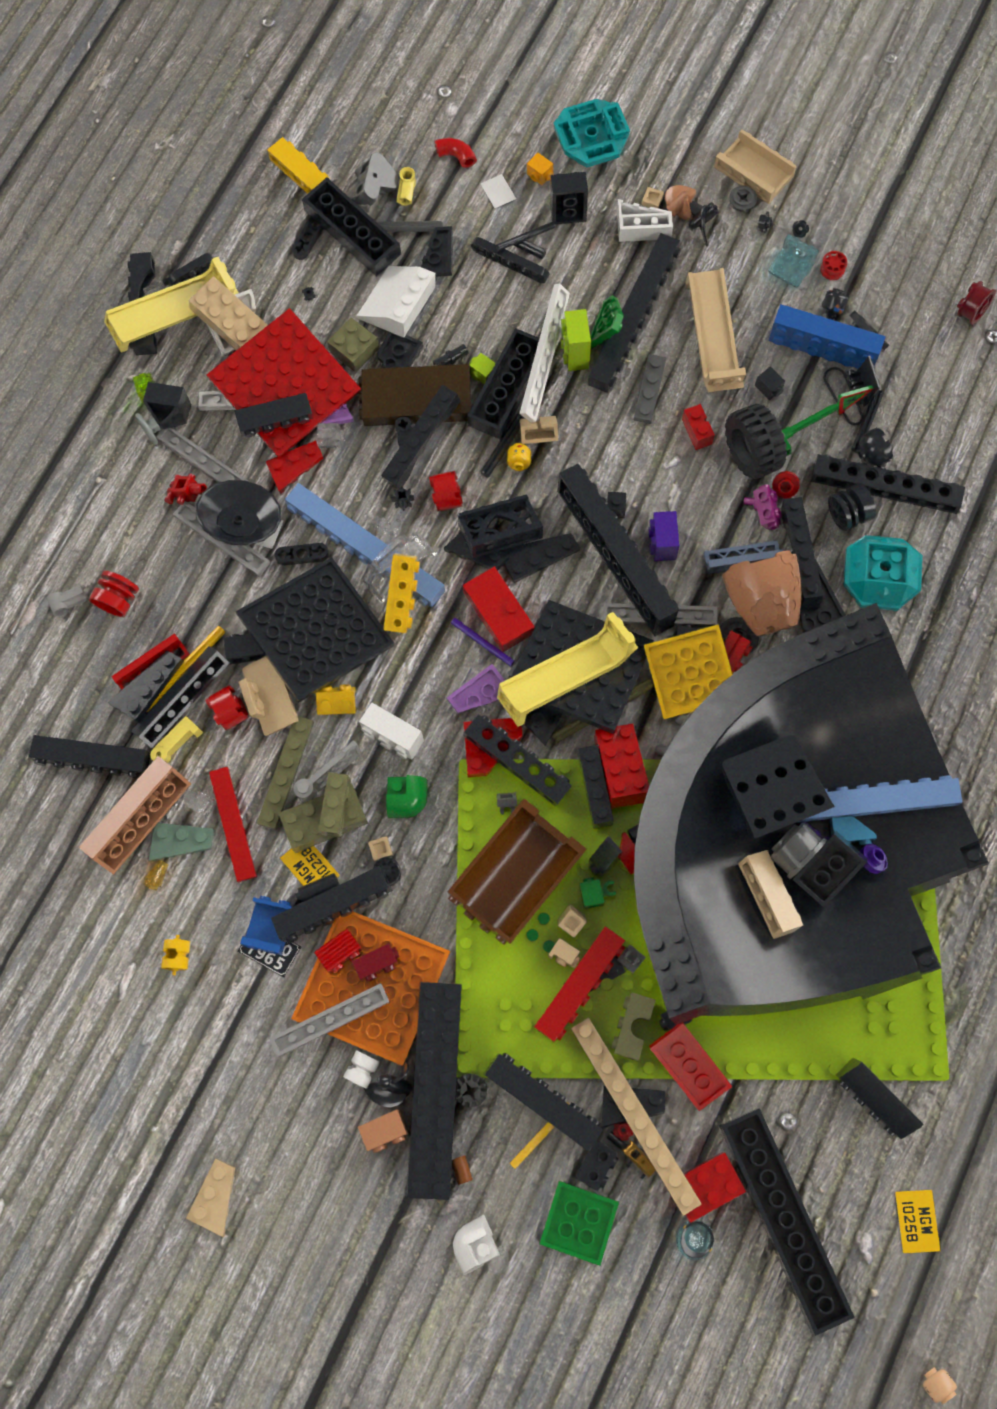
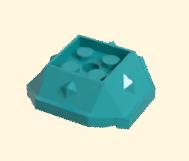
M593 99L564 108L553 122L554 130L564 154L586 168L619 158L630 135L629 126L619 103H610L601 99Z
M864 535L845 550L843 585L859 607L865 608L877 603L879 609L898 611L921 591L923 555L904 539ZM880 566L886 567L888 571H883Z

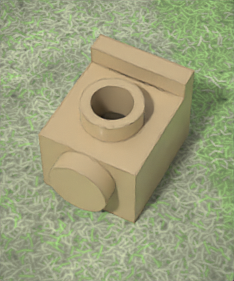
M560 938L548 955L550 959L556 957L555 961L563 967L568 965L575 968L581 959L578 957L580 951Z

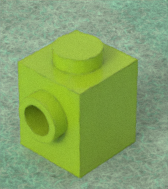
M480 352L469 363L471 377L485 384L496 363Z

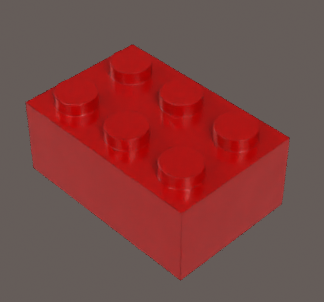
M721 1152L683 1173L701 1202L700 1206L685 1215L690 1223L746 1192L725 1152Z

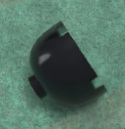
M876 427L865 433L860 439L859 450L857 451L859 458L872 466L884 465L893 458L891 444L889 440H884L882 436L885 433L880 428Z

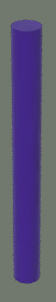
M457 618L451 621L453 626L511 667L515 661Z

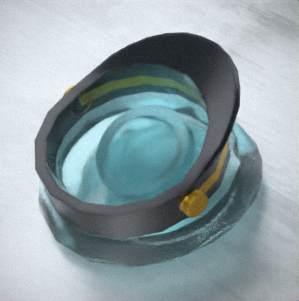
M701 1220L684 1223L676 1235L678 1250L683 1256L691 1260L705 1258L711 1252L714 1245L713 1232L708 1224Z

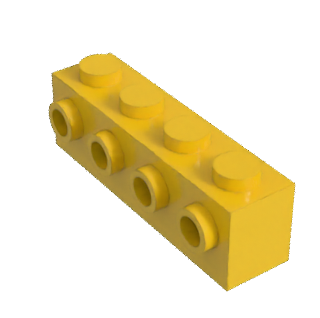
M283 137L267 149L270 161L307 194L326 177L329 178L325 172H321L314 162H310L303 152L296 150L295 146L290 141L287 142Z
M393 554L384 630L407 633L408 629L412 628L413 618L410 617V611L414 610L415 599H412L413 591L416 592L418 580H415V573H419L420 568L417 556Z

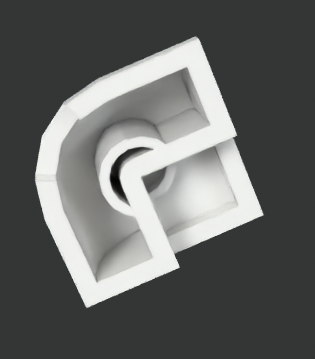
M485 1215L465 1224L457 1231L454 1237V1254L463 1275L478 1269L486 1262L500 1255L492 1238L493 1233Z

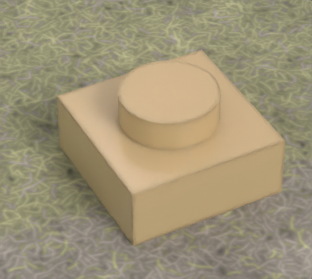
M648 187L643 197L642 205L659 209L664 192Z
M387 836L368 842L374 862L383 857L393 856Z

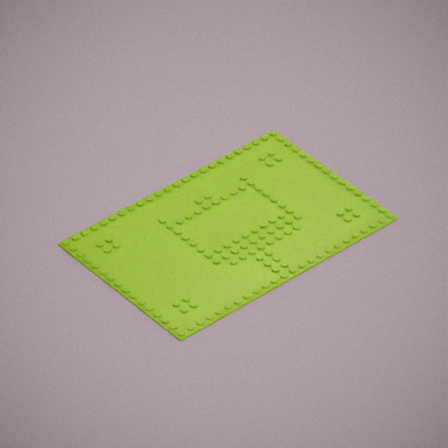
M461 759L459 761L457 879L511 815L510 807L504 808L503 815L500 813V807H497V794L516 792L517 806L523 799H526L540 811L539 815L567 838L572 836L587 850L511 944L506 943L503 945L495 938L496 935L491 931L488 934L479 927L481 923L476 919L471 921L463 914L465 910L460 905L457 906L455 984H462L456 1077L460 1078L465 1074L472 1073L482 1078H488L484 1075V1072L497 1053L501 1055L506 1053L515 1060L513 1064L518 1068L522 1065L531 1071L532 1074L530 1076L532 1078L601 1079L571 1029L589 1018L626 1079H673L649 1047V1045L668 1032H664L659 1024L661 1020L659 1016L666 1012L667 1009L641 927L637 910L634 873L630 875L620 860L603 877L599 874L596 876L589 869L590 864L588 863L591 856L608 836L620 848L621 834L626 832L629 836L627 830L639 824L644 803L611 809L614 820L613 825L593 829L579 759H538L543 764H550L555 769L554 772L559 776L562 774L570 780L569 784L572 785L556 807L499 763L493 767L488 776L468 778L466 759ZM513 759L516 763L524 761L523 759ZM643 759L649 786L661 759ZM534 766L529 768L531 775L539 774L538 768ZM545 779L544 782L547 787H554L552 779ZM594 877L595 880L600 879L601 888L607 881H614V885L608 886L607 890L609 892L616 891L615 896L603 897L604 906L584 909L579 887L583 879ZM935 888L911 898L941 966ZM569 904L584 914L587 921L575 938L559 927L557 921ZM545 912L549 915L550 921L548 924L542 925L539 923L538 916L540 913ZM606 926L625 940L623 946L626 948L624 951L631 945L646 958L633 974L624 967L626 971L624 974L613 980L609 978L603 979L601 986L596 991L593 990L588 994L591 998L584 1007L580 1005L576 1011L579 1015L573 1024L568 1022L564 1028L567 1032L561 1041L556 1039L555 1042H552L537 1031L534 1026L575 968L568 965L566 967L561 966L555 961L556 957L550 959L548 957L549 953L543 949V944L547 940H551L556 944L560 938L580 951L578 957L581 958V961ZM528 930H537L539 936L536 941L528 940L526 935ZM941 969L922 975V979L864 1000L859 996L809 1008L756 1015L699 1016L692 1019L693 1021L686 1025L727 1079L840 1080L836 1074L852 1058L863 1062L880 1080L947 1081L949 1079ZM631 993L655 999L650 1020L637 1019L631 1024L633 1035L644 1040L639 1061L614 1054L615 1049L611 1048L614 1037H619L621 1030L617 1028L620 1016H625L626 1009L623 1008L626 996L630 997Z

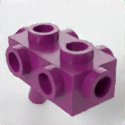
M768 484L762 485L753 491L754 498H744V505H754L755 511H758L761 526L767 530H775L781 525L780 519L782 518L781 511L776 505V501H778L777 494L774 490L770 489Z

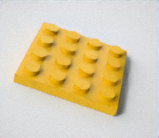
M719 624L644 645L664 719L695 711L721 683L732 675Z

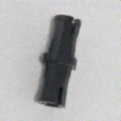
M462 344L452 351H446L445 355L433 360V365H453L456 363V360L469 354L468 350H464L467 347Z

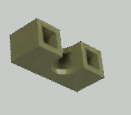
M328 773L318 831L323 836L341 838L344 824L345 800L348 799L351 784L349 775Z
M631 993L630 997L626 996L623 1008L626 1009L625 1016H620L617 1028L621 1029L619 1037H614L611 1047L615 1049L614 1054L639 1061L644 1040L633 1035L631 1024L637 1019L650 1020L655 999L636 993Z

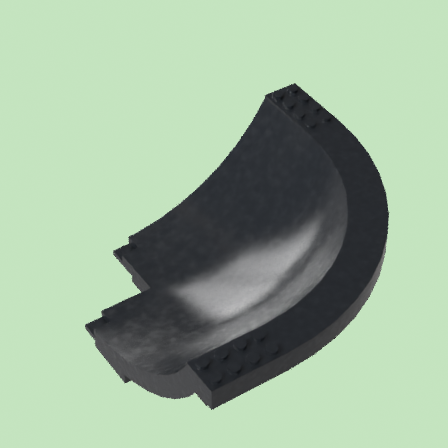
M877 603L800 634L769 649L741 667L721 683L695 709L677 732L659 763L648 788L640 815L635 844L634 882L637 910L644 939L668 1016L676 1025L699 1016L756 1015L809 1008L859 996L864 1000L922 979V975L941 969L911 897L950 882L949 879L989 864L962 803L958 806L854 816L876 834L877 838L871 840V842L885 853L888 865L879 874L871 873L862 867L825 908L801 888L793 878L789 879L787 873L774 862L778 874L782 877L783 884L792 898V903L801 917L803 926L793 933L773 939L740 869L739 863L745 857L765 850L768 851L771 857L773 853L772 847L794 824L799 826L803 822L793 823L758 838L750 839L722 775L723 761L785 736L794 735L824 789H827L828 792L836 791V788L848 787V790L856 789L858 785L865 784L869 785L870 788L877 787L878 783L889 782L890 785H898L897 782L902 780H910V783H916L918 779L931 778V781L939 780V777L950 776ZM830 819L807 821V823L820 831L823 837H831ZM859 842L851 843L859 851L866 846L859 845Z

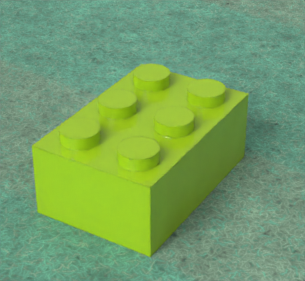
M586 309L564 311V319H561L560 339L561 349L564 352L563 363L567 365L568 371L589 369L591 338Z

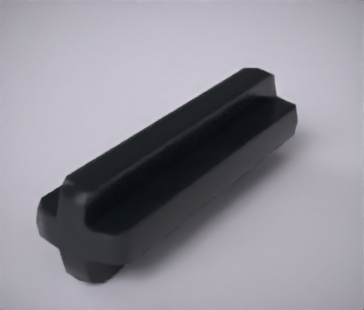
M527 240L514 245L540 259H543L546 255V249Z

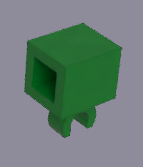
M594 877L583 879L579 887L584 909L604 906L603 897L615 896L616 891L609 892L607 890L608 886L614 885V881H607L601 888L600 879L595 880Z

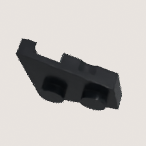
M855 310L849 315L854 320L852 323L854 327L879 334ZM885 340L882 346L883 350L889 346Z

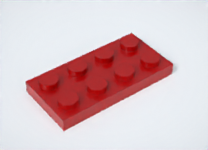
M684 1023L677 1024L649 1045L651 1051L698 1111H701L732 1088L731 1083Z

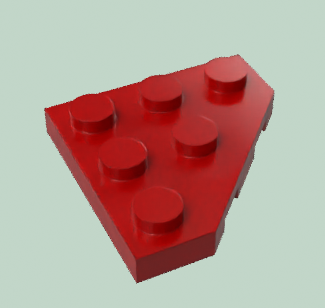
M512 718L491 720L492 725L497 729L498 727L504 729L510 739L520 741L523 738L522 725L518 727ZM472 721L463 722L464 731L468 728ZM489 731L482 733L484 739L489 740L493 737ZM465 738L468 778L488 776L498 762ZM505 743L497 745L500 751L508 750V746Z

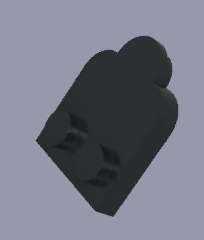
M389 332L378 350V358L382 363V368L411 367L423 347V342L408 335L401 337Z

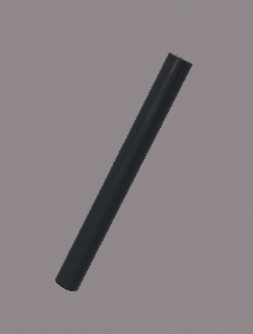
M550 222L496 244L495 249L499 252L554 229L555 224Z

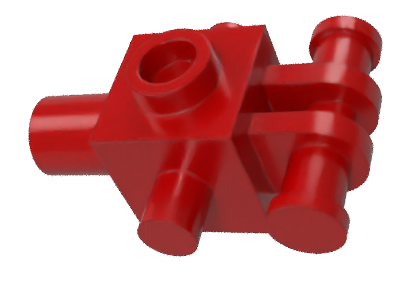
M190 473L188 476L175 475L174 481L169 485L171 488L167 489V497H165L164 501L168 504H173L174 497H177V503L183 505L185 501L195 502L198 495L207 490V486L204 483H197L194 474Z

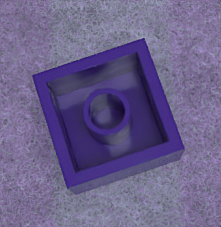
M654 512L653 519L649 520L650 527H648V537L651 538L650 555H653L654 561L676 560L680 546L677 512Z

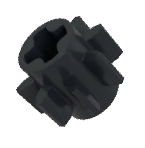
M401 486V489L394 490L395 496H392L391 500L395 502L396 509L400 507L405 511V508L412 507L410 501L415 499L414 495H411L410 488L406 490Z

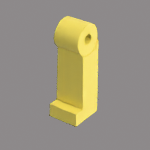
M185 716L152 749L151 759L154 761L159 756L169 763L171 756L193 734L199 737L203 731Z

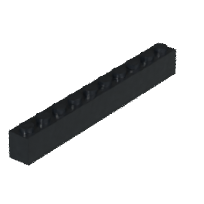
M660 233L622 309L624 316L621 322L622 328L619 333H615L610 339H607L589 374V386L608 393L610 387L613 388L617 381L616 375L622 372L624 367L623 361L625 358L628 359L632 350L630 347L632 343H636L639 336L638 331L643 329L646 322L645 317L650 315L653 308L652 303L657 301L660 294L659 289L661 286L664 287L666 283V274L672 271L674 258L677 259L681 252V248H679L680 240Z

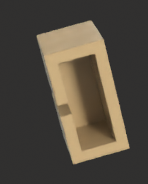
M556 416L539 417L540 421L536 422L519 419L522 444L558 441Z

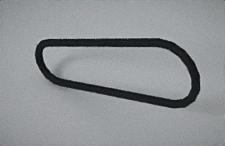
M831 367L825 371L823 379L837 403L838 399L827 382L826 374L831 370H838L843 374L848 387L850 384L848 383L846 373L842 369ZM857 403L856 406L861 415V420L859 422H851L848 416L846 415L845 411L843 412L845 419L851 425L861 424L864 418L860 406L857 405Z

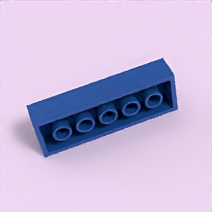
M780 304L769 341L776 345L790 347L792 350L806 352L811 356L822 357L827 361H835L844 366L859 369L868 356H870L875 366L886 336Z

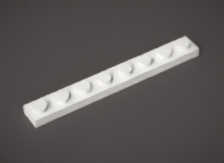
M560 283L554 284L520 410V414L529 422H536L561 329V319L564 318V311L566 310L570 295Z

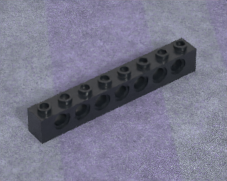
M827 454L817 455L810 481L845 490L857 483H861L869 490L872 496L957 514L962 507L965 487L960 486L958 483H946L939 479H928L917 474L910 475L899 470L892 471L881 466L874 467L863 462H851L848 459L833 458Z

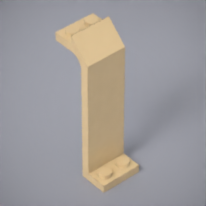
M724 268L698 273L688 272L685 285L686 289L690 290L704 384L708 392L744 388L743 380L746 376L745 368H739Z

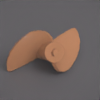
M676 185L666 191V207L668 211L672 212V216L675 217L677 215L684 220L691 218L689 204L695 197L696 190L687 186Z

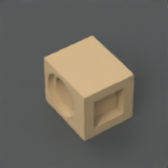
M570 904L557 919L558 926L574 938L587 922L586 916Z

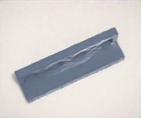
M778 541L704 551L707 573L725 572L729 570L730 566L743 561L754 563L773 558L776 553L783 551V549H779ZM774 547V551L763 552L765 548ZM748 550H753L756 552L754 554L745 555ZM729 553H735L738 555L734 557H727ZM716 555L720 559L710 560L709 556Z

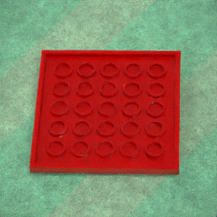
M290 308L206 374L207 378L235 410L302 393L307 394L313 419L304 424L294 423L288 428L278 427L269 433H257L278 458L361 391L358 384Z

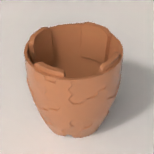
M790 550L778 552L773 558L754 563L743 561L734 564L722 575L729 597L738 614L756 636L775 633L798 625L801 607V577L797 556L792 554Z

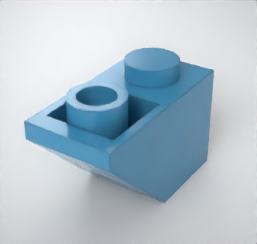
M853 816L831 818L829 820L831 836L837 831L849 843L859 842V845L872 844L871 840L877 838L872 830Z

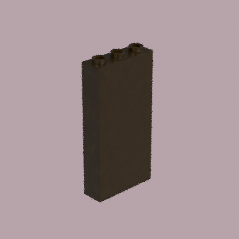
M469 364L361 369L362 376L358 377L359 387H362V392L359 393V403L362 404V409H359V418L363 420L364 426L395 425L396 420L400 417H407L412 424H416L442 384L457 393L461 400L452 415L444 422L468 421L467 416L471 410Z

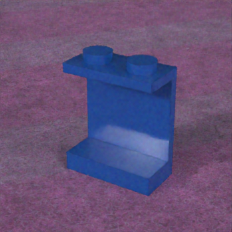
M260 896V898L253 897V902L255 903L246 937L242 936L240 944L246 948L282 956L285 942L279 940L271 918L292 908L290 906L291 903L279 900L278 903L272 902L271 898L266 896Z

